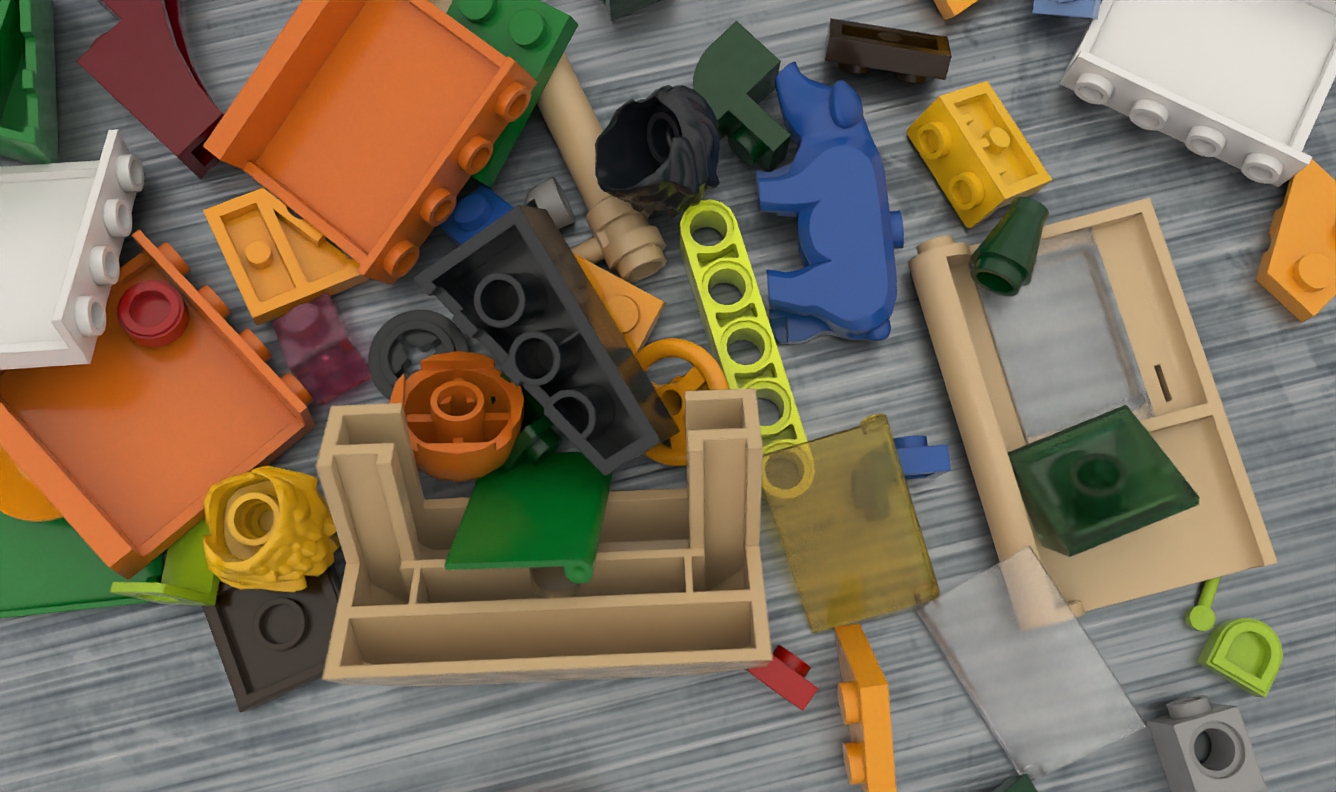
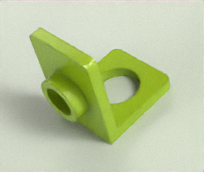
M205 518L168 548L161 583L112 582L110 593L160 604L215 606L220 579L208 569L204 557L203 538L206 534L210 535Z

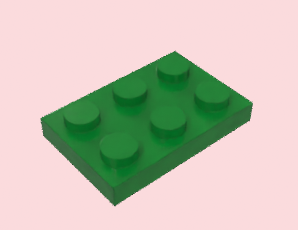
M453 0L446 13L505 57H511L538 81L531 91V98L525 111L515 121L508 123L493 144V153L486 166L478 173L471 175L472 178L490 188L494 184L579 25L570 15L540 0Z

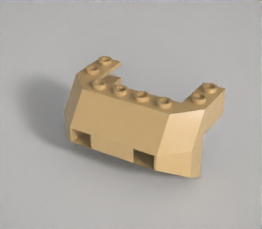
M755 388L685 391L687 488L610 491L593 576L588 582L582 584L571 582L566 577L563 566L445 570V561L470 497L424 499L402 403L331 406L316 468L344 554L346 567L322 680L343 685L436 687L689 676L766 667L772 661V651L759 547L763 445Z

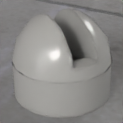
M555 177L536 185L528 192L524 206L546 209L558 230L575 222L571 206Z

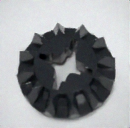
M412 310L393 317L379 329L370 346L368 365L375 386L390 400L395 382L403 374H405L406 381L411 374L419 371L417 369L410 374L406 372V369L412 363L407 355L409 351L403 346L407 341L413 348L417 347L422 352H427L434 348L436 351L434 354L454 351L470 352L461 330L449 318L429 310Z

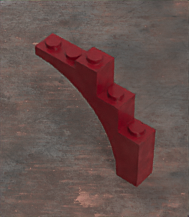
M97 0L119 23L109 32L97 37L91 44L90 49L76 62L201 179L220 161L205 149L203 145L224 114L213 102L195 69L183 26L182 0Z

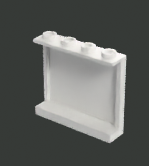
M1101 0L1098 19L1090 20L1059 84L1073 90L1080 99L1088 103L1103 104L1128 116L1135 125L1143 129L1158 130L1185 143L1190 151L1198 155L1215 157L1241 169L1247 178L1255 182L1272 184L1279 187L1308 166L1312 159V156L1303 153L1302 150L1336 77V0Z
M118 129L108 131L100 160L0 167V370L91 363L97 337L102 335L106 328L105 308L111 285L116 284L119 279V256L123 241L132 231L131 212L136 193L140 192L144 186V172L141 161L137 155L130 153Z

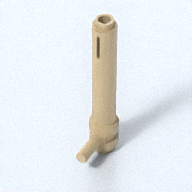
M564 52L537 105L589 211L586 221L594 237L570 249L572 253L593 264L605 259L612 273H618L620 278L628 283L637 282L655 274L665 266L667 260L662 251H664L666 244L657 226L649 225L647 220L650 214H647L645 210L641 212L634 210L629 202L613 197L602 191L599 187L595 175V142L603 132V129Z

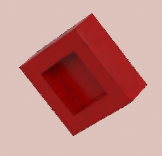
M779 644L772 653V661L766 667L744 669L802 711H804L818 690V687L805 679L811 667Z

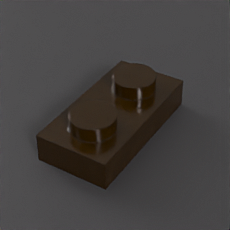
M830 18L826 38L825 61L835 62V66L838 69L855 74L868 73L870 68L892 71L895 77L911 83H926L929 81V78L946 80L952 57L948 37Z

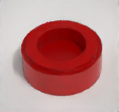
M147 280L131 286L123 293L117 305V319L124 331L136 343L147 347H161L174 342L183 334L188 325L189 311L180 293L173 286L159 280Z

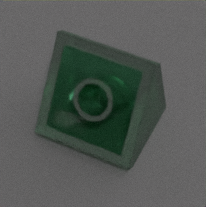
M1127 405L1008 452L1022 500L1041 546L1067 557L1074 556L1199 505V495Z

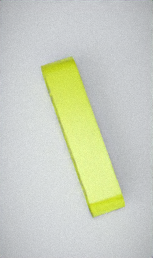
M712 199L701 200L698 205H690L683 213L680 222V253L712 356L721 367L729 389L755 388L756 398H765L772 401L779 410L780 419L777 423L771 426L760 425L763 445L761 497L765 501L776 505L788 504L798 499L812 483L815 473L812 453L737 220L731 209L722 202ZM701 227H711L718 230L724 239L714 246H704L698 244L691 235ZM719 283H729L739 289L742 298L733 305H723L713 300L709 291ZM737 340H747L758 347L761 358L751 365L738 364L730 358L727 348ZM778 457L789 459L798 470L799 479L797 485L784 489L774 486L766 476V463Z

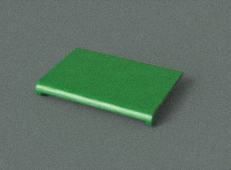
M581 451L554 452L536 466L527 460L509 472L501 466L485 477L477 479L445 561V570L563 566L564 573L571 582L577 584L588 582L594 572L613 472L604 476Z
M0 511V618L151 603V601L110 593L112 582L161 583L164 569V552L130 580H127L108 568L64 517L53 521L30 522L16 519Z

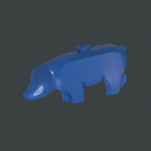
M794 61L779 72L775 78V87L785 128L798 145L799 150L796 153L794 162L772 172L756 171L758 204L760 205L761 212L777 213V216L798 217V252L804 268L791 272L766 269L769 307L774 308L769 309L770 326L775 341L780 344H802L821 334L851 340H885L891 332L889 319L893 313L897 297L894 249L903 248L904 245L902 215L900 210L889 211L884 165L863 116L862 100L844 80L836 82L832 87L807 78L800 72Z

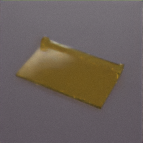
M885 414L868 416L860 422V426L763 454L762 485L812 633L926 603L938 598L940 595L935 573Z

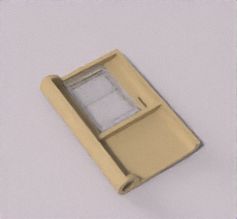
M1150 198L1043 226L1032 281L1029 285L1022 286L1019 293L1015 296H1002L992 293L979 286L971 278L970 272L974 266L971 261V255L981 243L968 246V243L964 242L954 243L952 236H941L925 241L916 247L918 255L913 257L908 262L1021 630L1066 621L1086 614V611L1278 563Z

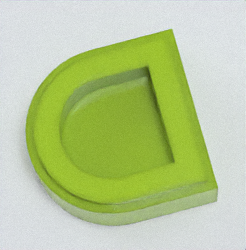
M1252 618L1228 619L1213 629L1196 663L1254 697L1266 698L1281 667L1283 650L1277 634L1267 624Z

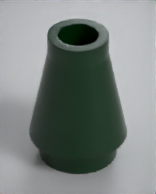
M1014 198L1005 215L971 255V261L974 265L970 272L971 278L982 288L1002 296H1015L1019 293L1022 286L1029 285L1032 281L1043 226L1049 216L1048 209L1040 202L1031 198Z

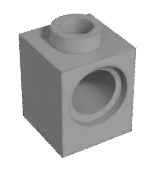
M1197 695L1168 703L1166 705L1169 712L1168 715L1147 721L1171 792H1259L1267 789L1238 706L1210 703L1207 695ZM1205 730L1210 737L1212 748L1207 760L1200 764L1194 753V743L1197 736Z

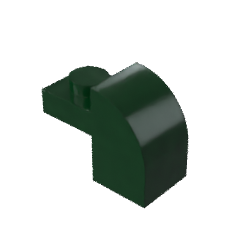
M736 21L700 57L694 72L693 89L703 96L712 108L719 123V141L725 135L728 136L729 146L743 162L748 165L756 163L764 171L772 172L785 159L791 135L758 104L776 88L775 78L779 73L781 61Z

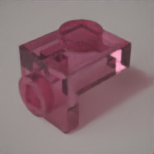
M328 292L308 303L294 307L288 314L272 322L290 371L318 404H326L371 378L368 362L355 346L341 311Z

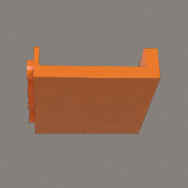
M302 0L203 147L219 160L245 171L358 262L360 266L357 271L361 275L393 286L398 278L405 276L415 266L420 255L419 248L434 227L441 225L451 215L456 205V196L471 175L478 173L486 166L493 153V144L508 123L515 121L525 111L531 98V91L538 81L511 57H505L428 0Z
M140 229L133 233L132 237L142 252L120 268L117 283L111 285L105 308L106 328L104 333L97 337L91 363L0 370V446L108 568L127 580H130L205 518L203 503L208 489L213 483H217L232 475L251 472L255 468L270 465L316 427L307 407L314 400L305 387L290 372L279 378L265 363L272 358V355L259 338L248 328L238 334L225 320V318L231 315V312L220 297L208 285H204L197 291L184 277L191 270L180 255L167 242L156 247ZM159 280L170 284L180 293L188 307L189 321L185 331L178 339L168 345L161 347L140 345L133 341L119 324L117 305L121 296L131 286L142 281Z

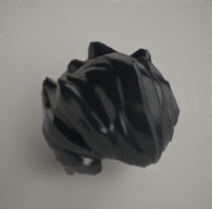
M665 85L653 91L646 99L637 101L632 98L615 111L608 126L595 142V175L601 190L613 197L624 200V202H629L636 211L641 212L645 210L647 214L652 215L667 212L671 219L678 216L683 210L688 209L690 205H698L706 190L714 189L720 184L716 173L720 151L719 123L706 99L695 89L683 85L674 87Z

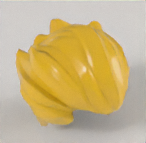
M264 466L255 468L251 472L232 475L217 483H213L208 489L203 503L205 521L210 535L206 534L203 538L204 557L208 569L220 581L241 590L265 589L296 592L307 588L305 575L318 577L333 564V553L341 546L328 503L317 489L318 478L305 473Z

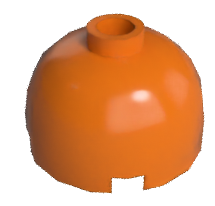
M463 351L434 354L421 360V370L411 374L406 381L405 374H403L395 382L389 404L402 403L418 470L437 480L461 483L485 477L500 468L509 458L515 440L521 433L524 419V396L521 386H516L512 381L510 383L500 376L502 372L495 369L494 359L484 354ZM495 396L496 401L492 404L491 397Z

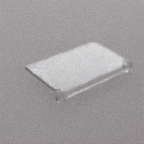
M1030 545L941 596H936L916 608L917 613L1019 775L1027 774L1031 781L1037 780L1146 727V723Z

